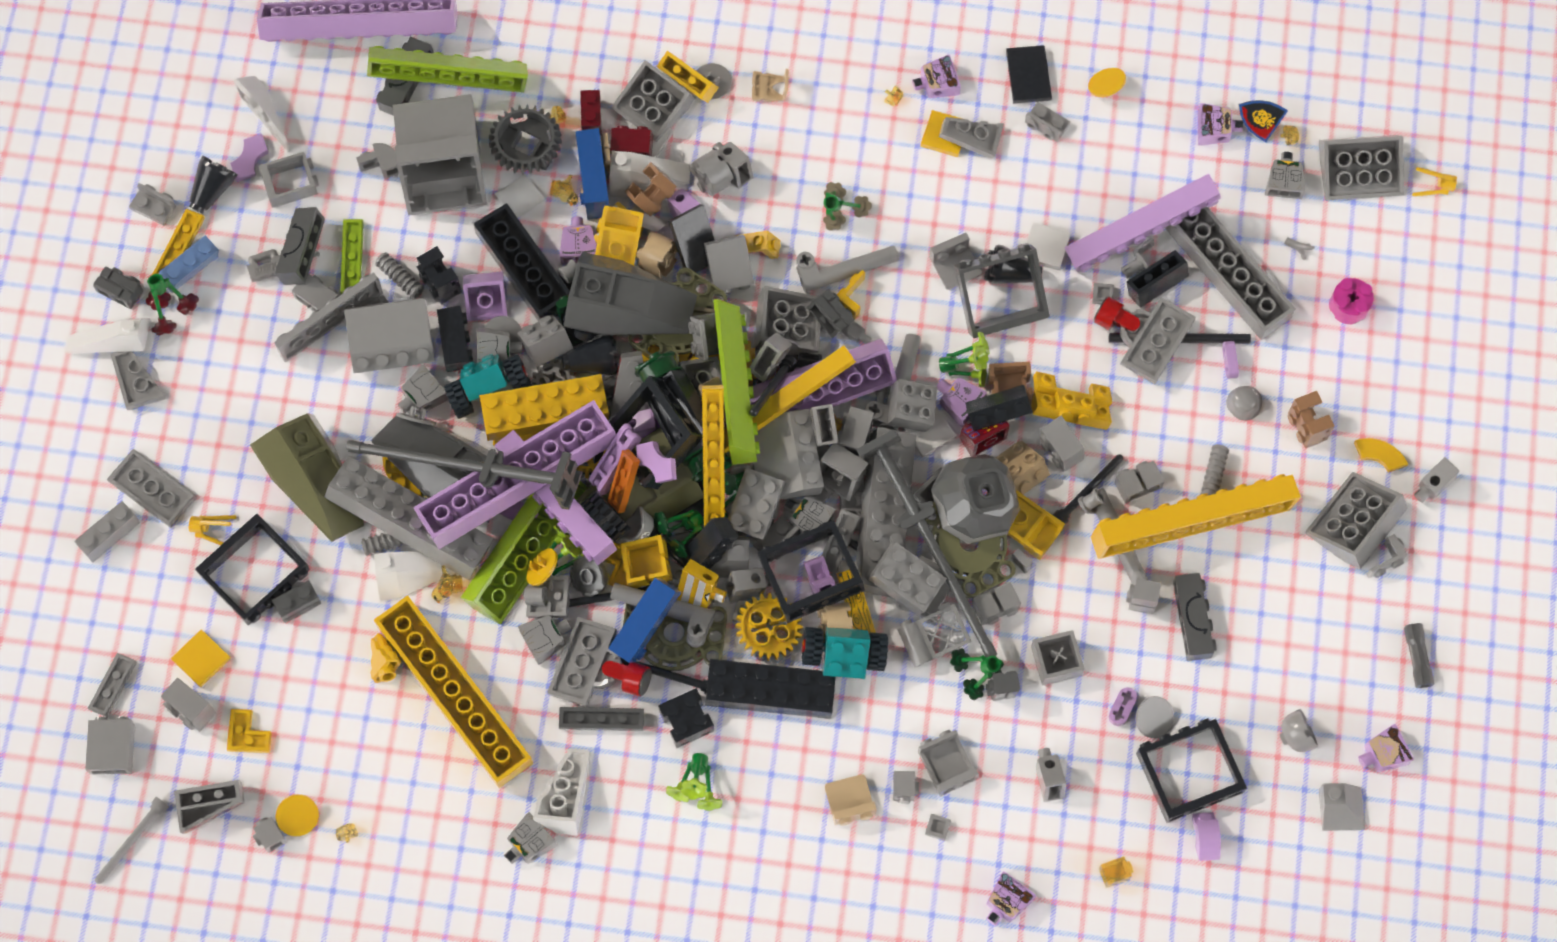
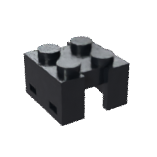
M436 246L416 258L418 262L416 268L420 273L418 275L423 284L427 283L432 298L434 300L438 299L442 305L462 293L458 276L452 267L448 269L445 267L442 261L444 255Z
M697 688L658 705V710L664 724L669 720L673 728L670 730V736L676 749L715 731L709 713L704 715L701 708L703 703Z

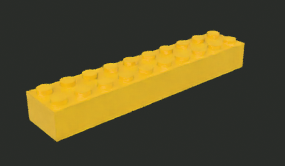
M1280 474L1272 480L1260 479L1252 485L1241 484L1232 490L1225 488L1218 490L1216 494H1201L1196 497L1197 499L1189 500V498L1179 500L1177 504L1170 505V503H1165L1158 506L1157 509L1150 510V508H1145L1137 514L1125 513L1113 520L1105 518L1099 521L1090 537L1097 558L1102 559L1287 512L1298 502L1301 495L1293 474L1288 476Z
M408 595L374 619L379 631L499 789L533 764L531 756Z

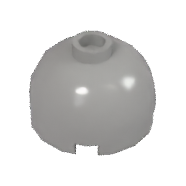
M1301 708L1291 712L1284 718L1281 724L1282 733L1279 736L1284 746L1288 744L1294 751L1306 752L1317 748L1318 743Z

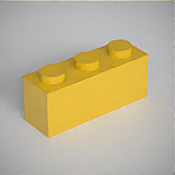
M668 50L656 66L707 103H709L719 88Z

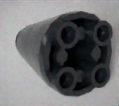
M202 155L198 163L189 207L203 214L229 188L238 174Z
M998 244L994 247V250H989L988 254H997L999 250L1009 248ZM1024 256L991 265L985 271L984 280L991 284L1033 283L1028 258Z
M612 335L602 336L561 355L564 371L569 370V372L615 375L618 371V363L615 362L618 352L616 345L613 343Z

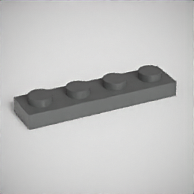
M559 707L558 728L566 730L644 731V708Z

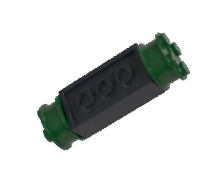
M667 351L662 354L655 352L649 356L648 361L635 367V375L640 377L642 382L649 375L662 378L703 435L702 401L684 368L678 366L675 360V352ZM653 394L647 403L670 446L673 447L683 435ZM703 439L681 462L684 466L689 467L692 473L691 479L696 483L703 480ZM724 450V470L732 466L731 456H727Z

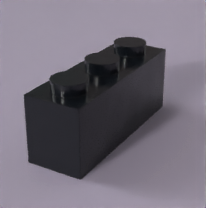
M1176 250L1172 251L1126 281L1128 295L1140 308L1189 277L1187 261Z
M461 305L436 309L446 371H459L463 369L464 365L474 361L472 349H468L467 343L471 342L469 330L465 331L464 324H468L467 314L462 312Z
M1025 385L965 403L973 431L1033 413Z
M712 518L687 546L685 551L688 553V557L681 558L685 566L691 559L711 570L713 565L722 559V555L733 546L734 541L738 538L728 518Z

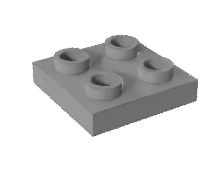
M569 575L550 576L539 586H532L530 584L526 586L524 590V601L527 605L526 617L531 619L550 615L552 618H568L571 577Z

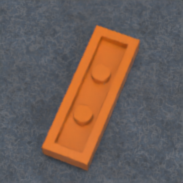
M629 449L622 450L607 500L617 513H623L626 510L640 460Z

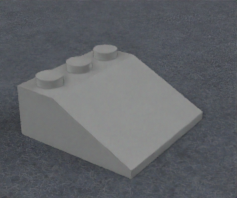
M644 60L613 103L611 109L634 126H645L651 129L654 134L653 140L657 142L686 113L696 97L648 61Z
M764 286L758 295L755 350L760 351V343L777 332L783 338L797 342L800 345V353H818L821 324L808 310L807 306L819 296Z

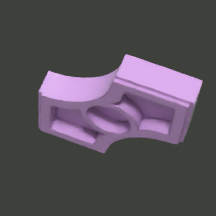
M262 133L243 139L244 147L241 155L233 162H230L233 172L238 174L236 177L237 182L255 177L257 162L269 153Z
M651 441L636 445L637 458L640 460L639 466L648 467L653 472L656 483L677 480L675 459L666 458L661 453L657 442Z

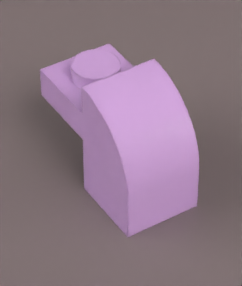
M823 555L803 562L813 594L836 585L834 578L830 576Z
M1214 812L1192 814V822L1196 833L1195 849L1198 860H1220V827L1218 819H1215Z

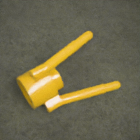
M1416 167V170L1439 177L1437 186L1441 187V189L1414 192L1412 196L1448 195L1449 191L1455 190L1457 176Z
M191 516L188 526L189 532H194L195 537L222 545L224 542L203 534V532L208 531L209 525H232L231 522L213 520L236 519L237 516Z

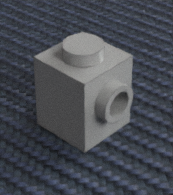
M894 771L893 800L898 801L900 804H909L910 801H914L915 794L919 795V782H915V771Z
M272 817L262 818L253 827L256 833L253 835L254 840L258 846L263 845L268 854L287 843Z

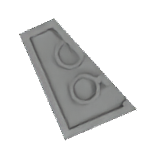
M946 117L943 120L939 137L993 159L996 155L1004 123L989 124L987 121L970 122L969 119Z
M133 351L110 354L127 411L167 399Z

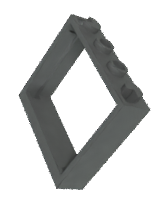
M1020 244L1017 246L1018 248L1012 250L1002 249L993 255L983 254L979 256V259L972 261L965 259L960 261L959 264L954 265L967 330L973 339L978 337V332L988 335L1050 317L1037 250L1031 244ZM1027 256L1037 306L974 324L964 273Z

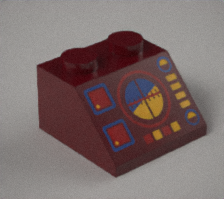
M1005 421L973 431L972 425L969 423L961 429L959 438L970 456H977L1006 440L1010 424Z

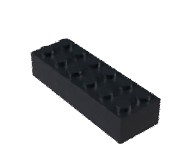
M506 203L473 223L475 234L539 322L545 316H556L558 314L556 302L561 297L569 295L570 290L509 205Z
M710 659L705 706L831 719L836 677L823 676L821 670Z

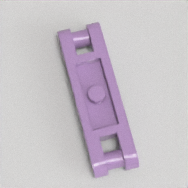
M628 423L621 426L589 477V482L597 487V491L601 495H605L610 491V484L614 479L622 450L629 449L632 451L634 446L638 445L641 441V437L633 432V428Z

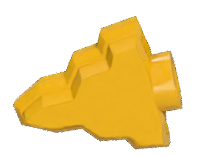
M377 633L374 638H371V679L374 680V683L388 682L396 677V669L400 666L401 660L384 636Z

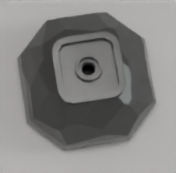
M982 454L966 457L945 464L931 488L942 528L967 544L1006 535L1020 511L1015 485L1008 467L990 455ZM982 489L987 490L988 494L984 495Z

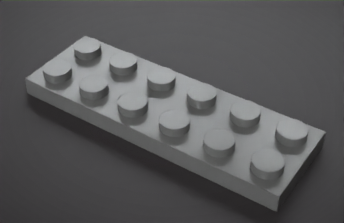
M373 272L370 275L363 276L359 283L346 288L342 295L329 300L326 306L312 312L305 321L295 324L288 333L278 336L274 344L282 360L286 363L344 322V309L366 306L374 298L381 296L383 290L377 275Z

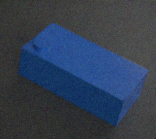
M599 128L575 131L583 193L579 194L581 205H585L587 220L601 218L604 205L610 206Z
M654 578L608 649L628 663L636 662L637 660L641 661L647 652L645 650L646 645L678 599L681 591L662 578Z

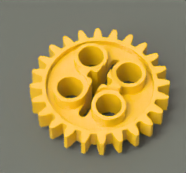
M761 593L759 600L753 596L751 599L752 604L746 601L744 605L747 609L740 608L739 612L742 615H737L736 620L741 623L735 624V628L741 629L736 632V636H742L739 644L746 643L744 651L751 649V656L759 653V660L763 655H766L767 661L770 660L771 655L774 656L775 660H778L779 654L786 657V650L792 653L794 650L792 645L797 646L799 644L795 638L802 637V634L797 632L803 629L802 625L797 624L802 621V618L786 625H777L787 621L776 597L773 599L771 593L768 594L767 598H764ZM779 611L782 617L776 619L771 615V612ZM758 615L761 617L762 622L754 623L751 620V616ZM766 623L773 626L772 630H769L768 627L764 628ZM751 629H759L756 632L751 631ZM782 630L786 632L787 637L781 639L777 636L776 632ZM756 636H765L767 642L759 643Z

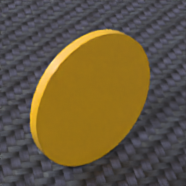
M1119 68L1103 69L1091 77L1088 82V89L1096 97L1111 96L1124 87L1126 75Z
M551 548L545 549L533 561L530 560L527 571V582L530 585L539 586L551 576L558 561V554L555 550Z
M294 794L280 802L276 809L275 818L278 827L285 834L303 836L312 831L319 819V811L316 803L310 797Z

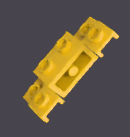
M1035 372L1033 375L1034 392L1031 404L1033 415L1056 419L1062 415L1066 422L1103 430L1109 428L1112 423L1109 407L1113 402L1110 387L1091 383L1088 388L1089 394L1058 388L1055 375Z

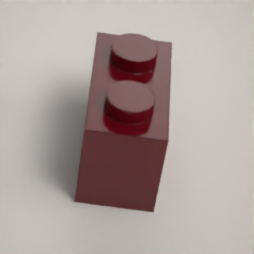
M580 90L581 130L599 128L601 136L602 110L600 90Z
M619 125L617 128L611 129L610 152L611 154L612 151L633 152L652 156L654 134L651 129L645 126L630 129L628 126Z

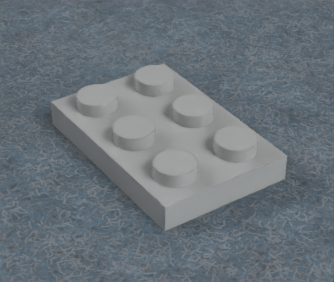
M746 467L728 516L732 527L737 531L765 540L786 481Z

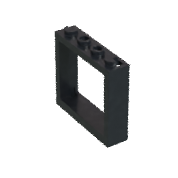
M649 375L609 423L617 434L621 426L629 423L654 394L683 435L665 455L666 458L675 459L677 468L703 439V435L662 378ZM633 448L631 452L637 457V453ZM638 467L636 476L639 479L640 485L644 488L658 490L663 483H656L653 472H649L647 467Z
M258 513L195 568L197 574L248 626L251 623L257 622L266 609H271L274 606L273 599L292 590L293 585L298 580H303L310 570L308 564ZM262 529L298 567L245 613L212 580L210 575Z
M834 520L824 522L812 530H805L793 538L783 539L780 543L764 547L761 551L757 552L759 561L787 623L865 591L860 574ZM833 535L853 578L787 605L768 562Z
M1209 718L1201 720L1197 723L1198 726L1192 728L1185 726L1179 729L1177 734L1171 736L1168 733L1159 737V741L1154 743L1147 741L1139 745L1140 748H1138L1136 756L1166 823L1243 794L1247 790V786L1216 719L1211 721ZM1211 729L1235 784L1171 809L1148 757V753Z

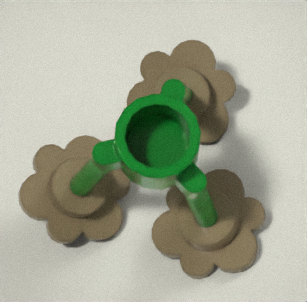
M840 182L827 183V190L824 191L826 197L823 201L824 207L827 209V217L823 218L827 230H840L841 225L846 222L845 216L840 211L842 206L852 207L855 210V216L858 218L869 214L868 211L871 210L872 203L868 201L867 196H856L854 203L843 201L842 197L847 194V191L842 187V184Z

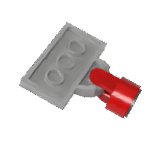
M1110 296L1106 297L1094 316V323L1108 331L1114 325L1119 327L1121 338L1129 347L1120 365L1156 384L1194 323L1196 316L1162 297L1151 313L1141 309H1136V311L1129 313L1123 309L1124 304Z
M577 617L547 694L587 707L595 688L605 689L618 681H622L621 688L623 692L641 697L648 690L652 671L649 666L636 662L629 663L628 666L623 665L620 657L608 649L616 636V628Z

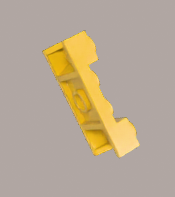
M604 205L595 255L623 260L634 265L644 212Z
M1016 490L1020 511L1007 535L1023 545V549L1041 560L1063 531L1065 523Z

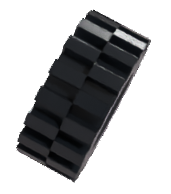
M596 490L580 504L595 523L615 543L631 529L625 520Z

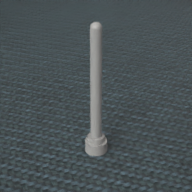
M157 796L152 800L151 810L95 877V883L101 884L154 818L162 812L165 813L170 807Z

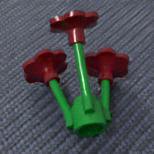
M153 274L147 280L151 291L148 293L149 297L146 298L145 302L148 306H151L152 310H157L158 322L151 328V331L160 336L172 333L173 329L177 327V324L172 322V320H166L161 308H167L168 302L171 300V295L166 293V288L169 287L178 297L179 305L177 306V311L183 315L196 309L199 297L193 293L185 296L171 284L169 278L164 279L161 274Z

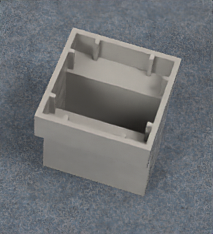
M472 94L393 105L396 164L408 216L487 205Z

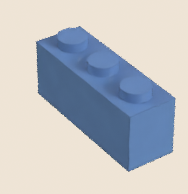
M205 235L163 268L159 274L164 279L169 278L171 284L176 289H179L218 257L219 249ZM167 287V289L171 293H174L169 287Z

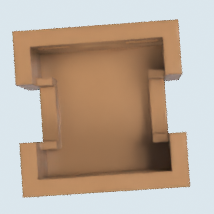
M652 162L642 171L652 182L647 189L643 191L633 182L625 191L633 203L650 217L661 209V202L665 198L669 199L677 187Z
M1030 361L989 364L988 381L989 385H993L991 394L1025 385L1030 404H1032L1033 387H1028L1027 390L1026 384L1029 383L1031 377Z
M1317 390L1294 399L1287 415L1289 423L1292 426H1296L1298 430L1296 432L1297 439L1300 443H1303L1305 449L1328 440L1335 427L1330 415L1314 419V416H1316L1313 409L1314 406L1323 402Z

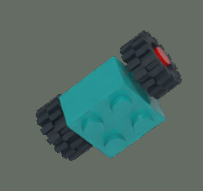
M489 354L483 357L481 362L476 364L470 362L464 365L463 369H461L460 379L446 384L444 388L454 414L458 419L474 413L471 401L480 398L479 395L489 394L508 386L509 382L513 389L530 387L532 384L526 367L518 354L501 361L499 354L495 356Z
M805 627L801 650L802 665L820 666L821 664L823 676L865 679L866 669L872 671H884L886 669L888 634L869 633L868 630L826 627L823 643V628Z

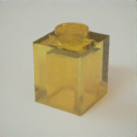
M1125 856L1100 864L1098 868L1106 889L1129 881L1132 878L1131 873H1134L1131 862L1126 861Z

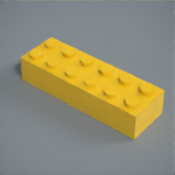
M601 374L479 395L487 441L503 439L513 430L518 436L541 432L593 400L606 419L609 420V411Z

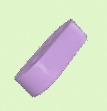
M1225 341L1222 344L1226 377L1227 379L1238 378L1239 367L1235 342Z
M1125 687L1118 693L1108 716L1112 725L1122 726L1126 723L1137 700V693L1134 689ZM1129 693L1132 700H1128L1126 705L1122 704L1124 697L1121 695ZM1121 708L1123 709L1121 716L1124 719L1120 718L1119 721L1115 720V715L1113 713L1117 714L1119 709Z

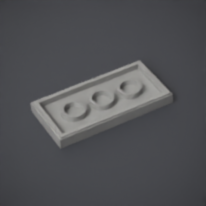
M135 449L130 451L106 479L169 528L175 524L197 498L196 494Z

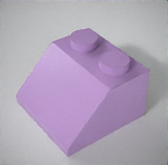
M503 271L463 275V292L468 321L508 316Z

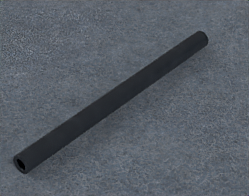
M1120 333L1108 334L1109 343H1124ZM1187 333L1181 343L1223 344L1225 341H1234L1235 344H1250L1251 334Z

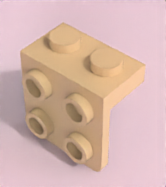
M1023 441L1016 442L995 457L1008 467L1015 489L1023 495L1050 476L1045 459Z
M860 774L825 784V792L834 825L840 824V826H845L853 823L854 820H868L873 818V815H876L877 808L875 801H872L865 775Z

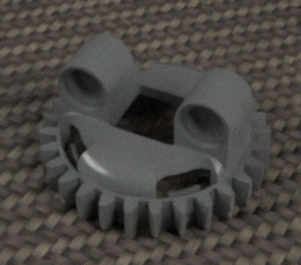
M527 104L525 109L518 105V110H514L511 106L510 113L504 110V117L498 115L499 122L493 121L494 127L490 128L491 134L488 136L490 141L489 148H492L491 155H495L494 159L500 162L501 167L506 164L507 171L513 167L515 174L518 169L521 170L522 175H524L525 170L532 174V169L534 168L537 172H540V169L547 170L549 165L553 163L554 157H558L556 151L561 150L559 144H562V139L559 138L562 136L561 131H559L560 127L558 124H555L556 119L555 117L551 118L549 112L544 114L543 108L537 111L536 105L533 109H529ZM523 114H527V120L515 124L510 121L512 117L515 120L523 118ZM548 130L550 132L551 141L549 140V136L547 133ZM522 131L539 139L530 156L515 149L521 140Z

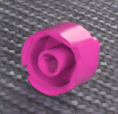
M1344 278L1335 287L1329 300V309L1334 314L1335 319L1349 325L1363 320L1374 301L1371 285L1356 278Z

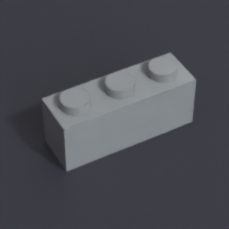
M121 501L74 542L93 563L135 528L140 521L133 511Z

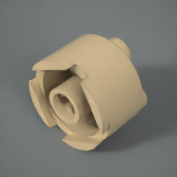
M651 231L647 236V242L644 247H640L637 251L638 266L642 270L663 279L662 275L666 277L677 262V259L674 258L676 252H678L675 241L658 232Z
M848 602L835 603L817 611L818 618H821V625H818L817 628H823V643L826 627L853 629L852 617L847 614V611H851Z

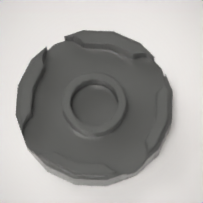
M585 556L575 559L573 567L570 569L571 583L577 592L580 591L585 597H592L603 592L608 580L604 564L601 562L597 566L593 560L589 562Z

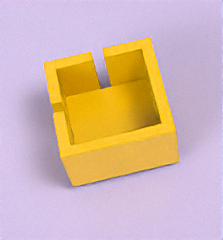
M662 535L620 543L626 580L630 587L648 586L654 578H662L666 582L673 580L670 562L667 560L669 558L667 544Z

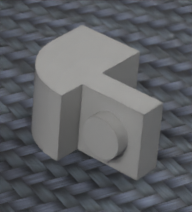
M385 143L372 144L374 151L364 152L356 157L360 172L380 166L384 179L399 175L395 150Z

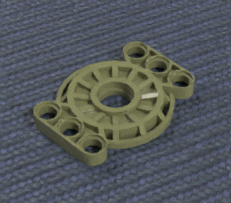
M689 268L680 269L676 275L677 282H671L697 295L695 307L714 309L712 299L715 296H721L727 302V295L724 291ZM688 274L691 276V280L689 282H682L680 276ZM699 285H705L707 291L699 293L696 291V288ZM690 332L688 334L641 335L643 340L639 343L632 341L633 335H628L629 345L635 350L641 351L647 358L652 355L648 351V348L652 345L658 346L661 354L667 351L675 352L677 364L679 363L678 355L692 352L691 342H693V335Z
M935 502L933 503L934 505L931 507L936 510L935 520L927 518L926 522L928 525H933L931 532L934 537L936 535V541L952 571L956 572L954 573L955 577L963 580L961 588L967 598L976 597L1015 575L1016 567L1013 562L1004 560L1008 546L1007 535L978 541V547L975 551H966L961 547L959 538L942 528ZM1001 538L1003 539V550H1000ZM1002 565H1007L1010 568V575L1005 576L1001 573ZM984 574L992 576L993 583L991 585L983 581ZM967 583L974 584L976 588L975 593L970 594L966 591Z
M627 603L625 606L623 625L633 612L629 608L630 604ZM721 606L711 608L715 612H722L724 618L721 621H713L705 643L698 648L691 647L687 643L689 623L666 616L646 645L645 650L647 652L644 658L651 665L669 671H681L691 668L702 659L709 666L710 661L707 659V654L711 651L717 652L719 655L718 660H722L727 626V611ZM671 623L680 624L684 629L683 637L677 642L669 641L664 636L666 626ZM713 631H717L722 635L719 641H712L709 636ZM651 654L659 662L651 660L647 655ZM690 659L694 660L689 664L681 666V663L687 662ZM663 663L676 664L677 667L665 666Z

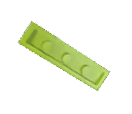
M343 219L341 295L346 288L356 285L362 278L363 219Z

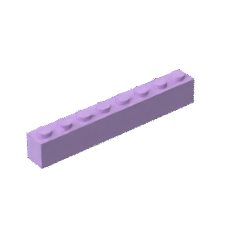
M1208 173L1064 248L1076 272H1086L1092 268L1093 264L1097 262L1103 263L1110 259L1111 255L1125 252L1128 246L1134 243L1136 245L1146 240V237L1152 234L1158 235L1162 233L1165 227L1169 225L1175 226L1181 223L1183 218L1197 215L1200 213V209L1216 205L1219 202L1218 200L1221 199L1220 193Z
M513 430L494 446L498 452L503 451V453H506L524 441ZM548 484L534 492V495H532L534 500L539 505L542 503L545 505V512L548 516L559 521L557 523L558 527L564 534L568 532L571 535L569 539L577 548L579 546L582 547L584 550L582 554L589 562L593 560L598 566L617 550L613 541L575 499L572 501L570 510L560 507L550 490L551 485Z

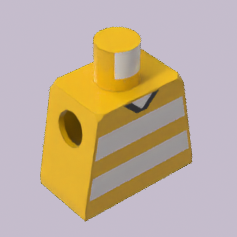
M690 559L682 570L678 586L681 594L677 600L707 608L713 599L723 603L727 591L717 588L718 574Z

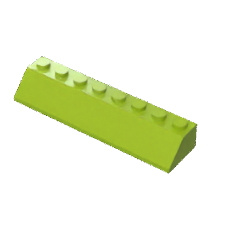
M382 46L369 47L367 77L524 93L528 79L527 63H522L518 60L508 62L499 58L489 60L483 59L480 56L470 58L460 54L451 56L444 55L441 52L424 53L422 50L405 51L402 48L385 49Z
M714 299L727 433L732 465L757 462L756 454H760L759 441L755 442L754 437L758 435L757 423H753V416L749 413L753 407L750 399L754 398L753 386H749L748 380H752L751 368H747L746 362H750L749 350H745L744 344H748L747 332H743L742 326H746L745 314H741L740 306Z
M581 480L574 496L575 500L588 489ZM534 493L528 497L460 597L474 610L499 625L502 624L525 590V587L529 584L527 582V571L530 560L533 561L541 551L550 548L554 543V538L557 536L553 526L557 525L559 521L548 516L545 512V505L543 503L539 505L532 497Z

